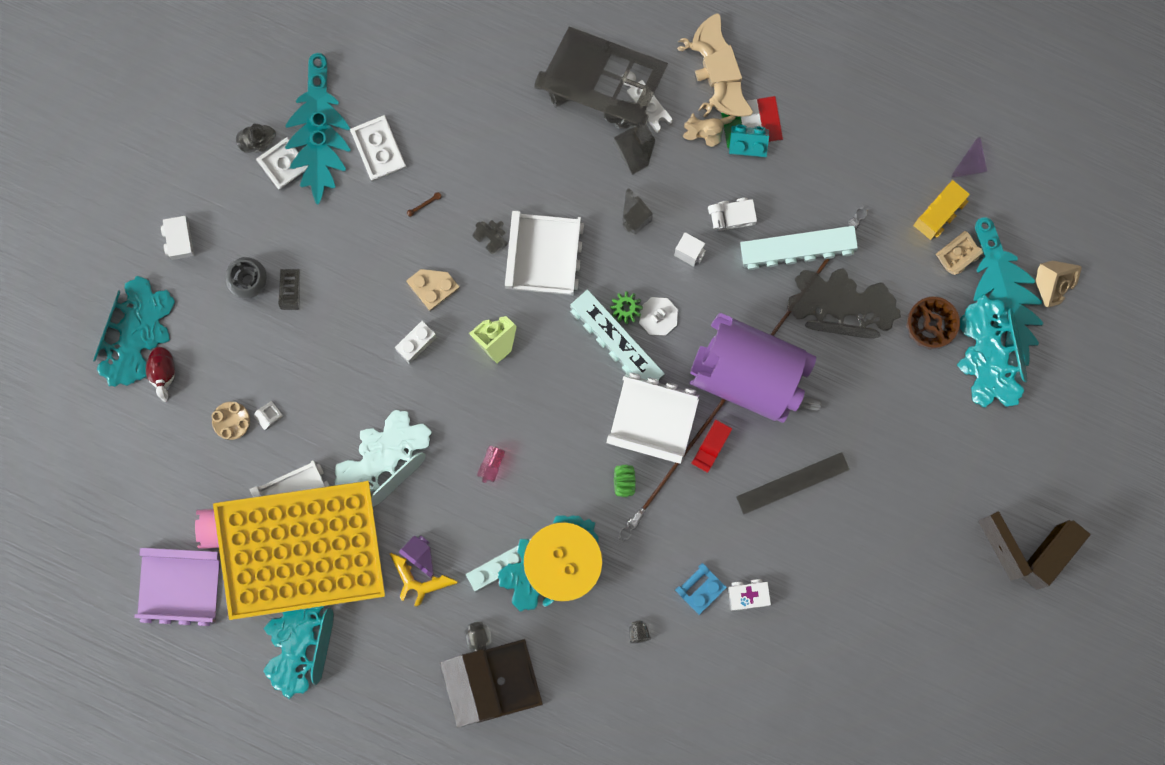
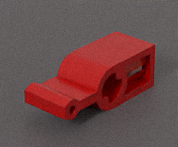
M715 420L691 464L708 473L732 428Z

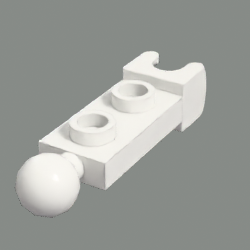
M625 72L622 75V82L631 87L627 90V93L650 122L649 124L655 132H660L659 121H665L667 125H671L673 122L671 116L662 107L644 81L641 80L637 83L636 75L633 72Z

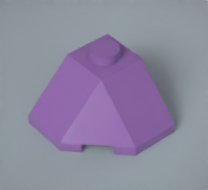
M414 535L399 553L432 578L434 572L431 548L428 546L429 541L421 535L419 538Z

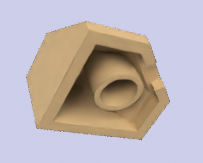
M1058 261L1040 264L1037 270L1036 283L1046 307L1059 305L1064 301L1065 297L1063 295L1069 288L1073 290L1078 283L1082 269L1081 266Z

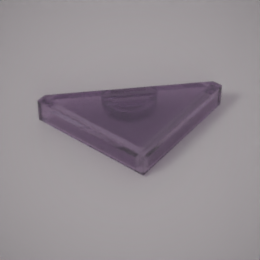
M980 137L975 140L951 175L952 178L987 172Z

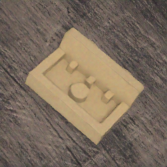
M964 231L936 253V256L947 272L956 275L963 272L968 264L978 260L983 250L977 247L969 233Z

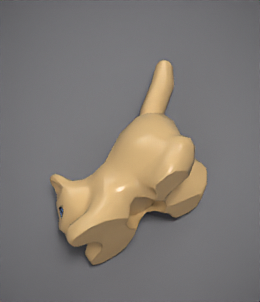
M692 113L691 117L684 124L688 131L684 133L683 137L687 140L704 138L706 145L710 147L716 146L721 142L724 125L731 123L735 116L722 119L699 120Z

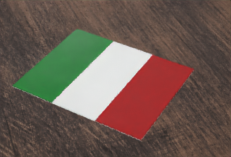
M775 96L747 100L746 102L753 111L752 115L747 117L735 116L731 123L724 125L727 148L730 146L731 126L738 124L751 128L762 126L769 129V142L783 140ZM721 112L722 118L731 116Z

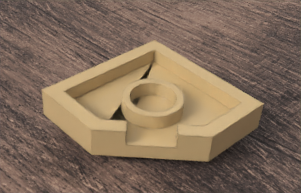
M420 269L406 280L429 311L460 288L448 272Z

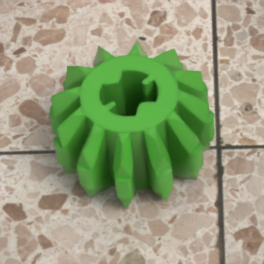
M625 291V297L623 298L618 293L619 301L613 298L612 302L616 305L610 306V309L615 311L612 313V316H619L617 319L619 323L623 318L625 324L629 323L628 319L630 318L633 323L636 322L634 315L641 317L638 311L643 310V306L638 305L641 299L634 300L636 297L635 293L629 297L628 291ZM627 304L629 306L630 304V311H622L624 309L623 305Z
M632 465L615 467L613 479L616 496L629 497L634 495L636 477Z

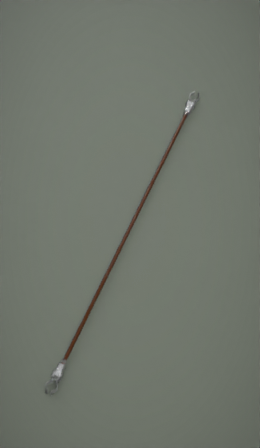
M856 215V217L850 219L848 226H854L855 230H857L860 226V220H864L866 217L858 220ZM825 259L770 335L774 336L830 259ZM725 399L721 400L687 446L684 457L725 403ZM680 463L673 465L645 505L628 520L627 528H622L620 533L623 529H628V527L631 530H635L638 527L646 508Z

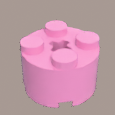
M214 509L197 510L196 515H200L199 520H195L196 542H200L197 546L198 549L219 548Z

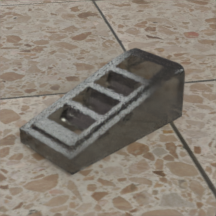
M280 269L279 307L281 310H299L300 269ZM285 277H295V279H285ZM285 285H294V287H285ZM285 292H294V294H285Z

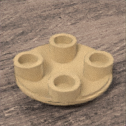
M225 402L219 405L212 413L213 429L224 439H238L249 428V413L240 403Z

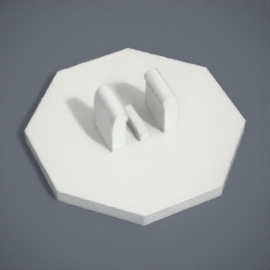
M651 297L642 305L643 310H640L639 324L649 335L666 336L677 326L678 309L668 298Z

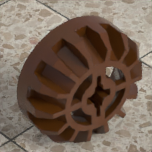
M927 297L918 301L907 316L906 327L910 333V338H913L918 346H923L930 350L940 349L948 345L956 337L960 327V318L956 308L949 301L941 297ZM922 316L924 319L923 328L919 330L918 322ZM942 320H944L945 324L944 330H942L941 328ZM930 321L937 323L935 326L929 325ZM922 332L933 333L935 338L926 337Z

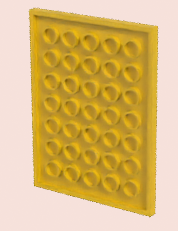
M369 481L213 503L229 620L385 597Z

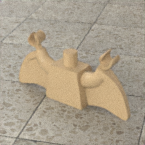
M716 13L699 26L695 32L693 43L689 42L686 38L678 41L685 44V47L680 46L677 48L679 51L692 48V50L698 51L703 55L704 68L695 71L697 81L708 79L710 86L714 87L713 97L709 99V103H703L698 111L701 109L707 110L703 117L709 115L712 107L731 116H751L753 111L742 94V76L731 45H728L723 38L721 18Z

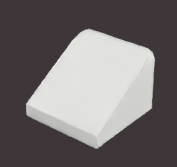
M270 401L255 412L254 417L262 428L266 430L282 418L283 415L274 403Z

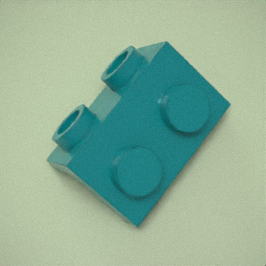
M742 124L731 126L729 154L767 157L769 129L762 126L751 128Z

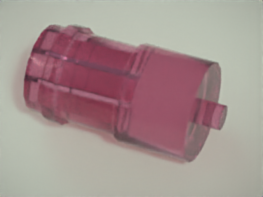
M489 445L476 475L483 479V483L487 481L495 482L499 466L505 456L504 450Z

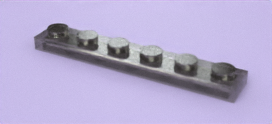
M841 452L741 494L736 499L744 515L850 469Z

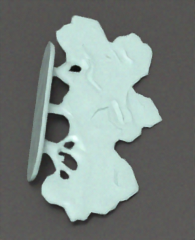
M394 410L385 420L384 432L379 433L374 428L360 431L362 443L359 447V453L363 455V459L361 461L347 460L338 463L335 469V485L369 481L373 484V487L370 485V491H375L371 495L372 507L378 505L423 463L426 454L421 452L412 457V452L429 446L431 430L424 424L410 426L408 412ZM405 448H408V453L404 451ZM403 459L407 461L401 468L395 471L398 460ZM384 471H389L392 476L380 486L378 484L379 475Z

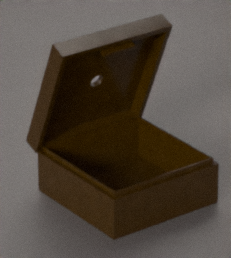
M999 511L978 521L1009 579L1012 581L1022 578L1036 590L1050 586L1091 535L1074 520H1067L1057 524L1028 561H1026Z
M525 639L486 650L482 649L462 654L440 663L457 728L543 705ZM503 677L505 683L503 685L498 684V678Z

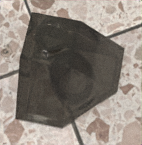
M647 124L630 128L614 137L613 143L632 175L649 166L655 138Z
M628 188L625 194L622 225L628 233L631 231L635 235L652 222L653 213L640 197L634 198L632 196L634 194L633 191Z

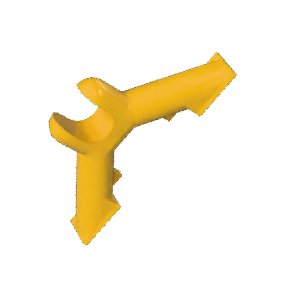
M392 552L389 554L404 583L400 593L402 601L405 600L409 590L415 589L418 592V597L414 606H419L425 594L458 584V581L446 577V575H441L438 578L433 576L432 580L421 583L414 579L410 571L412 567L407 565L406 558L404 559Z

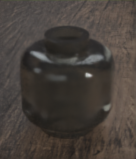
M483 622L471 623L464 631L467 647L475 649V651L486 650V646L492 642L489 627L483 624Z

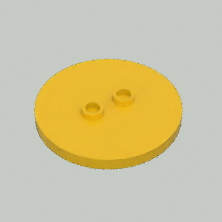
M554 523L542 528L529 541L524 554V570L528 581L538 593L555 601H570L588 593L599 579L602 569V555L597 541L587 530L572 523Z

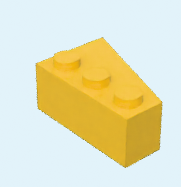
M952 180L913 226L930 240L934 236L938 238L945 230L942 228L946 222L950 224L957 216L955 214L958 208L962 210L969 202L967 198L970 194Z

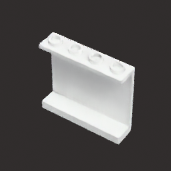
M630 372L629 375L626 374L623 376L624 383L611 434L608 435L606 443L681 464L684 459L700 394H696V390L685 388V390L678 389L676 384H660L659 380L654 378L642 379L640 378L641 375Z

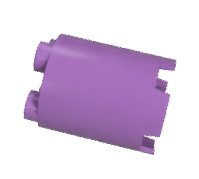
M719 313L711 324V327L718 330L717 334L712 338L708 347H699L690 372L695 378L690 382V385L768 419L784 423L790 410L797 411L803 400L805 390L797 386L802 376L807 378L812 372L816 356L791 343Z

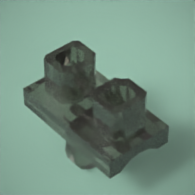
M483 220L475 225L477 228L472 236L479 242H482L487 236L491 241L485 248L491 254L508 245V242L502 238L506 234L502 229L504 225L502 221L496 224L491 220L488 225Z

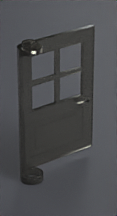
M569 26L546 72H539L534 88L548 91L641 127L647 123L649 114H646L647 107L668 63ZM611 54L630 61L623 77L604 70ZM634 63L653 69L646 85L627 79ZM601 74L620 81L613 97L594 90ZM624 83L643 89L636 105L616 99Z

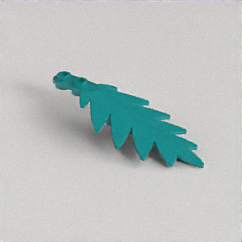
M314 53L308 60V91L296 99V103H306L290 117L285 127L305 125L291 137L285 149L306 145L296 155L290 165V169L309 165L303 174L300 187L311 185L314 201L318 205L323 195L324 186L336 187L332 175L326 166L342 171L346 170L338 155L329 146L348 152L351 149L345 140L330 126L333 125L350 130L344 118L329 104L338 105L339 102L335 97L327 93V59L321 53ZM315 59L321 61L320 66L314 64ZM315 78L320 79L319 85L314 84Z
M983 217L977 220L975 230L985 258L981 261L976 271L978 273L984 269L986 271L977 286L973 300L977 301L979 297L992 291L989 299H999L1004 303V312L1000 318L1006 324H1009L1008 310L1009 308L1013 309L1025 366H1029V346H1038L1039 342L1025 325L1042 326L1043 321L1021 304L1041 305L1042 301L1026 288L1016 284H1034L1035 279L1017 265L1009 262L1017 261L1018 257L1003 250L993 221ZM982 224H987L988 229L982 228ZM988 242H994L995 246H989ZM994 322L993 327L1002 328V326H998V322ZM997 331L996 335L998 336L1001 331ZM1011 331L1007 332L1006 348L1014 346Z

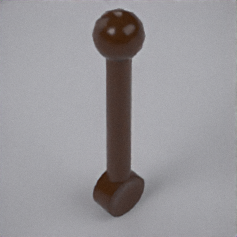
M436 192L434 194V197L425 201L413 210L409 209L407 211V215L409 217H412L416 211L420 210L424 206L428 205L434 200H440L441 194L439 192Z

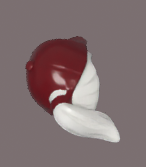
M157 347L150 353L146 362V377L157 388V396L163 402H166L169 397L166 389L174 379L175 366L171 353L163 347Z

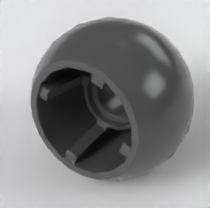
M251 257L235 259L230 263L225 273V283L229 291L235 296L245 299L260 294L267 281L264 266L258 260ZM244 267H252L255 269L254 272H252L251 270L244 269ZM240 269L241 271L238 273L237 280H235V274ZM250 275L252 276L250 283H243L244 276Z

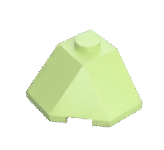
M504 316L499 317V321H482L469 334L490 358L499 363L512 351L517 326L508 317Z

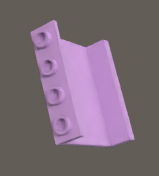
M140 548L139 556H142L138 614H135V618L140 619V623H152V619L159 620V624H171V621H179V625H190L191 622H198V626H210V623H215L220 553Z

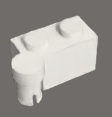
M740 198L734 203L722 201L708 206L709 215L712 216L713 229H718V231L753 226L757 223L753 199Z

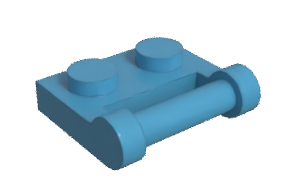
M703 563L698 566L699 569L681 587L678 586L675 589L678 595L698 615L727 588ZM705 574L708 579L689 597L686 592Z

